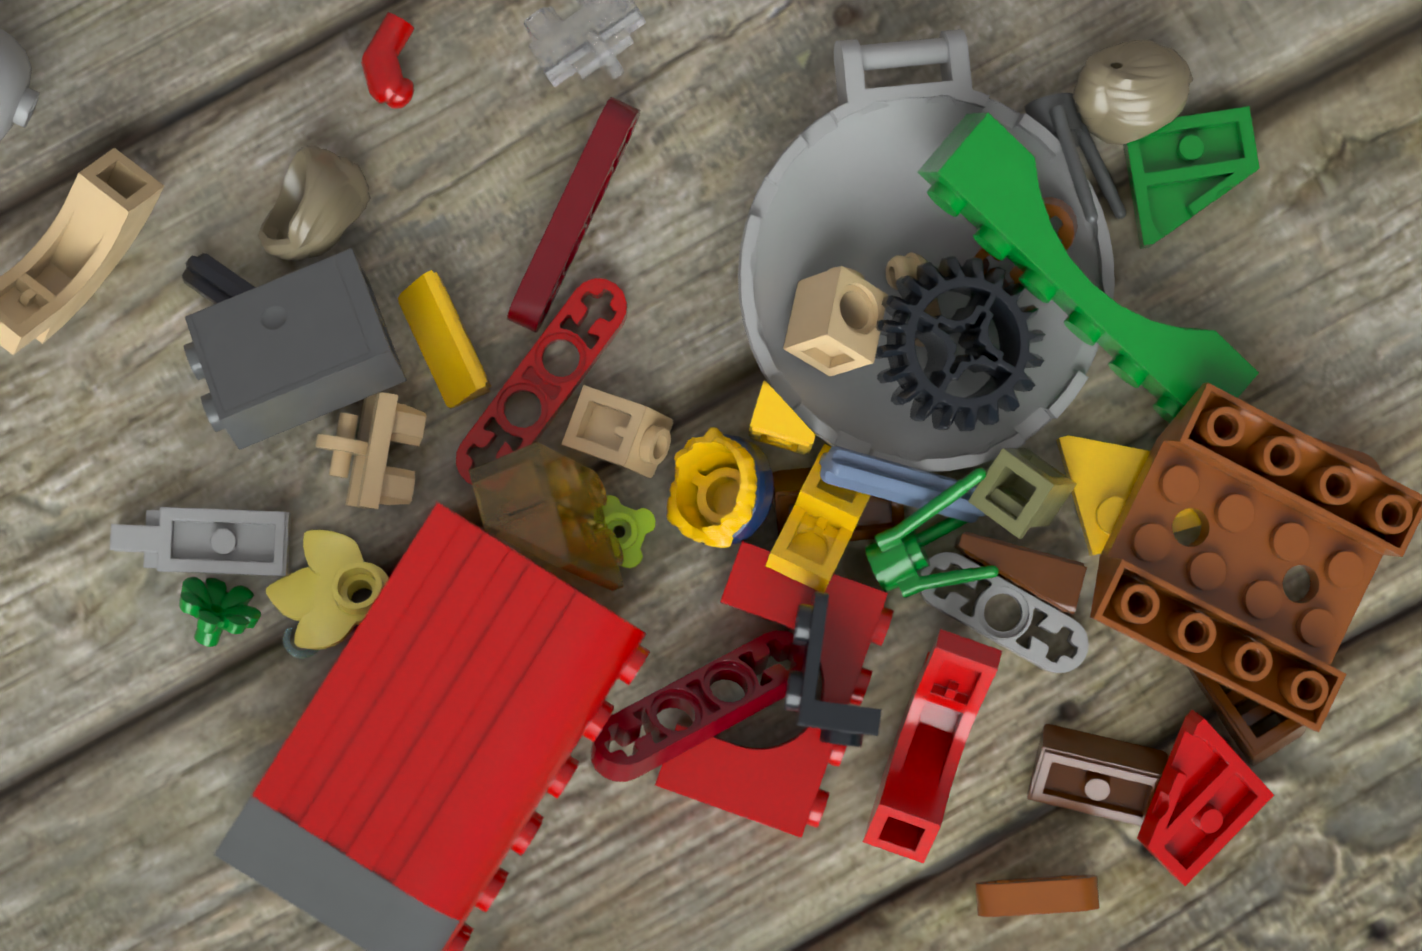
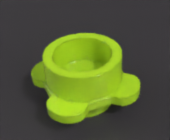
M608 495L602 497L595 506L598 516L592 530L586 532L583 536V546L593 556L603 553L616 558L622 567L633 568L639 565L643 559L641 546L646 534L652 532L655 528V517L646 508L634 510L621 505L616 496ZM616 526H623L625 528V535L622 538H616L613 535V529Z

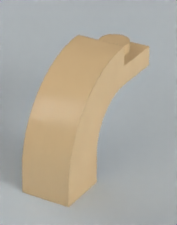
M113 148L80 171L60 212L42 238L14 267L0 276V345L14 355L35 338L43 344L62 328L92 297L126 254L150 216L164 185L116 148Z

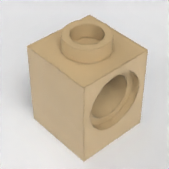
M843 266L833 267L828 271L798 281L783 349L829 377L874 363L880 336L876 325L878 320H883L885 307L882 305V301L888 294L867 282L858 271Z

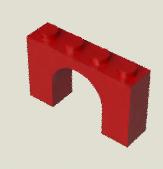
M742 541L720 603L780 624L794 631L799 604L811 605L812 595L814 592L819 591L766 567L765 565L771 551ZM833 574L824 592L829 593L819 665L822 679L820 701L846 705L850 703L861 706L873 672L862 667L870 643L882 646L894 610L884 607L888 593ZM677 723L674 731L687 729L688 726ZM805 727L790 740L779 745L764 748L746 747L713 736L662 764L655 786L802 838L806 825L818 828L830 794L829 791L819 788L828 764L839 768L847 746L819 741L821 728Z

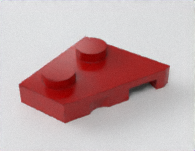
M1191 710L1184 718L1137 839L1177 881L1186 886L1265 806L1274 794L1207 720L1194 710Z

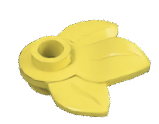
M310 530L304 533L303 538L304 553L309 567L295 571L270 584L266 588V594L283 615L292 620L299 621L295 632V645L300 648L320 650L341 643L356 625H360L389 578L377 565L364 562L355 540L333 531ZM362 588L372 590V594L367 600L360 603L351 601L355 591Z

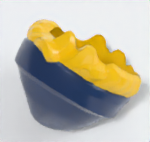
M709 427L703 437H692L687 441L684 448L675 454V480L671 483L669 489L670 496L667 500L666 517L669 523L676 526L684 536L698 543L717 548L730 547L752 536L767 518L775 493V481L768 459L759 446L746 438L722 434L718 428Z

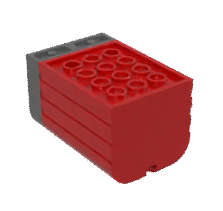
M437 502L214 855L366 951H463L474 930L465 921L474 907L486 913L496 899L509 874L508 871L500 867L509 851L513 850L521 856L524 854L543 823L544 816L535 811L546 793H549L553 797L559 798L579 766V761L570 756L582 736L594 742L615 709L613 704L605 700L618 679L630 685L648 657L650 651L640 645L646 633L469 520Z

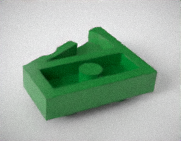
M1250 106L1176 117L1172 122L1138 140L1123 144L1140 249L1151 247L1260 169Z

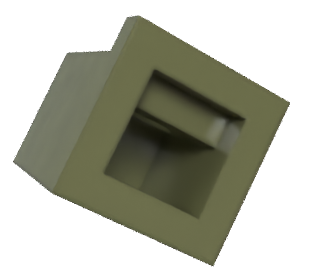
M1002 448L987 471L986 478L979 483L968 502L1017 538H1023L1030 527L1049 526L1077 484L1028 448Z

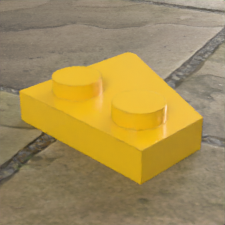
M1070 435L1060 437L1056 441L1066 476L1077 484L1071 493L1089 555L1101 554L1150 451ZM1184 509L1176 515L1173 521V533L1200 526L1201 521L1192 509Z

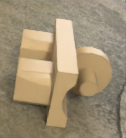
M379 392L364 398L357 440H355L359 416L348 413H340L336 436L317 435L315 447L333 451L330 476L348 478L351 457L354 455L346 506L378 509L379 504L400 505L411 503L415 485V471L386 466L390 442L420 446L424 434L426 413L405 404L397 403L398 395Z

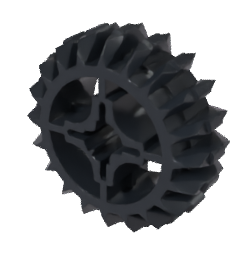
M956 256L945 257L941 259L938 268L931 262L918 265L916 272L917 280L909 275L900 277L896 281V286L902 298L893 295L884 297L882 305L885 307V311L892 316V320L877 321L876 329L880 332V335L887 336V344L877 346L875 358H888L890 368L882 370L877 375V380L881 384L894 381L899 383V387L893 392L891 402L895 405H904L914 399L910 409V418L914 421H924L932 414L934 429L948 430L952 423L955 422L961 432L974 430L977 419L983 425H994L999 421V408L1005 412H1011L1020 406L1014 390L1028 392L1036 386L1032 378L1024 372V369L1040 367L1044 362L1041 356L1029 352L1030 343L1042 341L1046 334L1038 329L1028 330L1026 320L1034 318L1039 309L1035 305L1018 306L1016 302L1022 297L1025 286H1022L1020 283L1011 284L1002 289L1006 270L1001 267L991 268L984 274L983 261L979 258L967 259L961 267ZM946 291L957 292L970 297L966 307L957 309L951 319L943 315L931 316L924 312L932 300ZM991 319L998 332L999 350L992 344L989 338L988 328ZM960 332L958 344L965 349L966 354L955 356L957 344L950 339L951 335L949 334ZM915 337L924 344L927 350L928 360L924 370H922L917 359ZM965 369L973 373L985 372L991 376L985 385L967 397H957L945 392L950 381L959 380Z

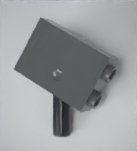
M352 248L258 287H254L207 253H202L198 257L191 256L186 261L187 268L182 274L183 282L214 305L185 316L193 341L183 345L184 351L198 380L206 379L210 393L201 396V402L215 432L226 429L239 450L407 381L369 279Z

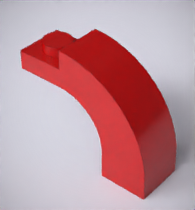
M940 629L931 652H928L902 717L874 801L863 839L864 843L924 864L941 828L949 794L965 744L998 670L1002 650Z

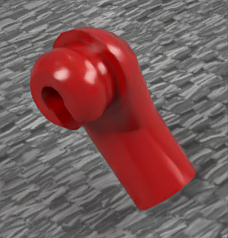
M387 12L363 53L361 64L369 94L379 104L386 102L392 109H401L412 99L414 84L410 79L403 77L398 57L415 28L399 16Z

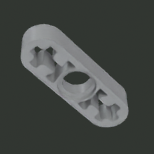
M943 552L929 558L930 566L920 570L921 576L929 575L934 568L944 571L950 564L955 565L959 569L981 566L957 553ZM999 576L983 579L989 583V586L976 598L971 617L960 611V608L969 600L955 592H949L943 599L934 594L936 588L919 592L923 600L933 608L1047 672L1066 673L1072 671L1084 661L1087 655L1088 637L1079 622ZM977 581L963 583V585L973 590L976 588ZM997 594L1011 596L1020 607V619L1017 625L1006 632L996 631L991 628L984 616L986 603ZM1033 609L1044 614V618L1036 624L1037 627L1053 634L1058 633L1062 627L1070 631L1067 642L1074 647V652L1070 657L1059 655L1054 662L1046 658L1049 647L1033 636H1029L1027 648L1016 643V640L1029 628Z

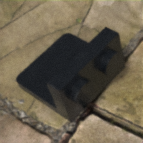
M814 592L811 598V605L799 604L797 608L793 645L805 646L802 671H789L784 710L796 711L795 725L821 728L819 741L862 747L863 734L879 735L882 709L815 700L829 593Z

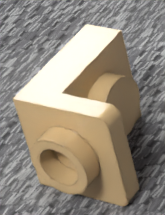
M583 385L561 445L624 467L642 476L652 478L658 464L664 460L669 451L673 419L647 406Z

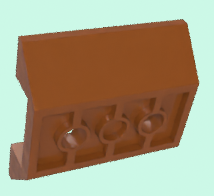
M1203 383L1155 441L1100 554L1090 618L1315 732H1319L1347 675L1330 665L1382 556H1404L1422 518V494L1214 385ZM1190 508L1198 515L1201 521V531L1193 543L1182 545L1174 537L1172 525L1179 512ZM1300 565L1307 571L1310 577V587L1304 598L1293 602L1284 593L1283 579L1288 570Z

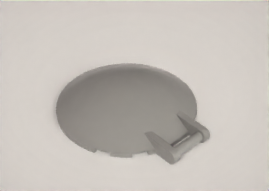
M962 29L941 31L939 38L860 45L857 39L838 40L834 44V67L839 106L814 121L779 155L760 185L745 222L739 251L738 292L743 325L750 348L769 385L814 434L832 446L850 449L927 472L951 471L994 460L1002 448L1021 447L1026 443L1027 439L1035 435L1052 419H1057L1075 399L1089 378L1086 374L1095 358L1099 344L1096 342L1094 346H1090L1076 337L1064 324V320L1068 315L1053 300L1048 304L1044 303L1024 289L1022 297L1016 302L1019 307L1035 305L1039 309L1034 318L1026 320L1028 330L1038 329L1046 334L1042 341L1030 343L1029 352L1038 354L1044 362L1040 367L1024 369V372L1032 378L1036 386L1028 392L1014 390L1020 406L1011 412H1005L999 408L998 423L983 425L977 419L974 430L961 432L955 422L952 423L948 430L934 429L932 414L924 421L916 422L911 419L910 409L914 399L904 405H895L891 402L892 394L899 387V383L894 381L881 384L877 380V375L882 370L890 368L888 358H875L872 364L829 377L784 350V342L798 281L828 271L830 268L843 266L858 271L867 282L882 290L888 296L893 295L902 298L898 290L891 288L886 280V266L894 256H906L908 253L913 252L923 256L937 268L940 265L941 259L945 257L956 256L961 267L967 259L973 258L981 247L973 238V234L978 229L961 213L957 217L951 216L935 204L927 194V190L931 185L917 173L964 116L969 113L989 112L1035 157L1042 198L1053 197L1063 200L1071 206L1077 217L1078 229L1076 236L1066 252L1092 284L1113 299L1115 286L1114 257L1110 233L1102 207L1092 185L1087 180L1098 214L1096 222H1087L1081 203H1079L1060 141L1028 114H1020L1003 103L990 99V95L972 89L968 43L965 32ZM940 64L941 82L865 88L864 71ZM1054 216L1050 219V222L1058 236L1057 232L1062 221L1057 216ZM991 255L987 257L990 263L987 272L991 268L1001 267L1006 270L1005 279L1007 282L1013 281L1009 273L1014 264L1007 257L999 262ZM949 291L937 296L941 315L948 319L952 318L957 309L966 307L970 299L969 296ZM885 311L883 320H892V316ZM991 319L988 328L989 338L992 344L999 350L998 332ZM961 333L949 334L951 335L950 339L957 344V350L954 355L966 354L965 349L958 344ZM880 335L878 346L886 345L887 336ZM915 345L918 362L922 370H924L928 360L927 350L925 347ZM965 369L959 380L950 381L945 392L957 397H967L985 385L991 376L985 372L973 373Z

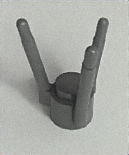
M1057 93L1028 103L1024 107L1026 114L1044 126L1060 141L1073 185L1087 222H1096L1098 214L1077 150L1079 145L1114 216L1118 219H1123L1126 216V209L1087 127L1082 123L1081 115L1077 112L1073 94Z

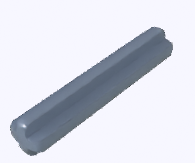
M839 446L831 447L828 453L822 454L819 464L822 466L820 478L825 483L919 509L959 481ZM977 485L938 514L970 523L976 522L979 516H985L982 511L968 502Z

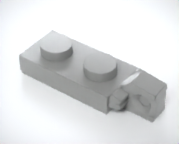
M160 507V510H146V525L111 524L110 550L144 552L143 568H157V571L288 576L291 513Z

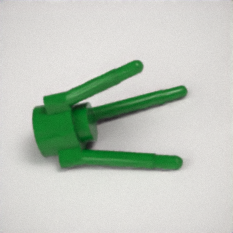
M975 469L896 526L875 535L876 541L865 546V552L872 571L884 592H889L899 587L903 597L907 598L923 590L975 582L977 580L994 578L998 575V567L989 565L921 576L920 570L930 566L924 546L969 522L948 517L918 534L914 531L984 480L987 475L985 469Z

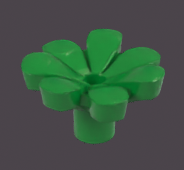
M189 577L183 581L179 607L184 613L198 619L194 638L198 643L207 647H214L219 643L223 630L231 634H241L246 628L255 627L261 617V612L255 607L248 606L254 596L249 588L238 585L228 593L226 592V583L217 578H207L205 583L197 577Z

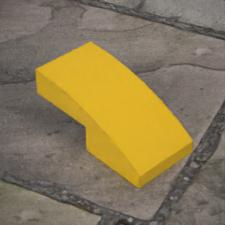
M825 443L799 492L796 503L765 565L823 593L871 496L825 483L820 478L822 467L819 464L820 458L823 453H828L831 449V446Z

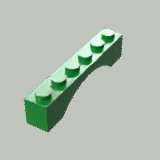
M989 112L966 114L917 171L931 185L927 190V194L932 201L951 216L957 217L961 213L978 229L973 234L975 241L993 257L999 260H1004L1007 257L1023 272L1018 279L1025 286V289L1044 303L1048 304L1053 300L1068 315L1064 320L1066 327L1086 344L1094 346L1097 342L1113 357L1108 363L1112 371L1132 387L1139 388L1142 385L1157 399L1153 404L1154 410L1169 424L1203 383H1210L1238 398L1259 374L1215 330L1175 327L1151 321L1119 305L1092 284L1069 257L1051 225L1039 189L1035 157Z

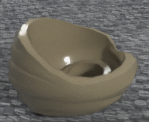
M1131 40L1096 51L1087 58L1074 88L1073 99L1076 101L1077 111L1080 113L1082 123L1087 127L1088 132L1107 144L1123 145L1149 135L1172 122L1186 105L1190 91L1189 86L1193 81V77L1187 62L1174 49L1162 46L1151 40Z
M318 146L301 147L290 163L279 197L263 221L258 234L266 253L287 261H301L305 258L319 257L328 252L340 240L346 228L359 218L371 199L369 185L360 166L346 157L338 156Z

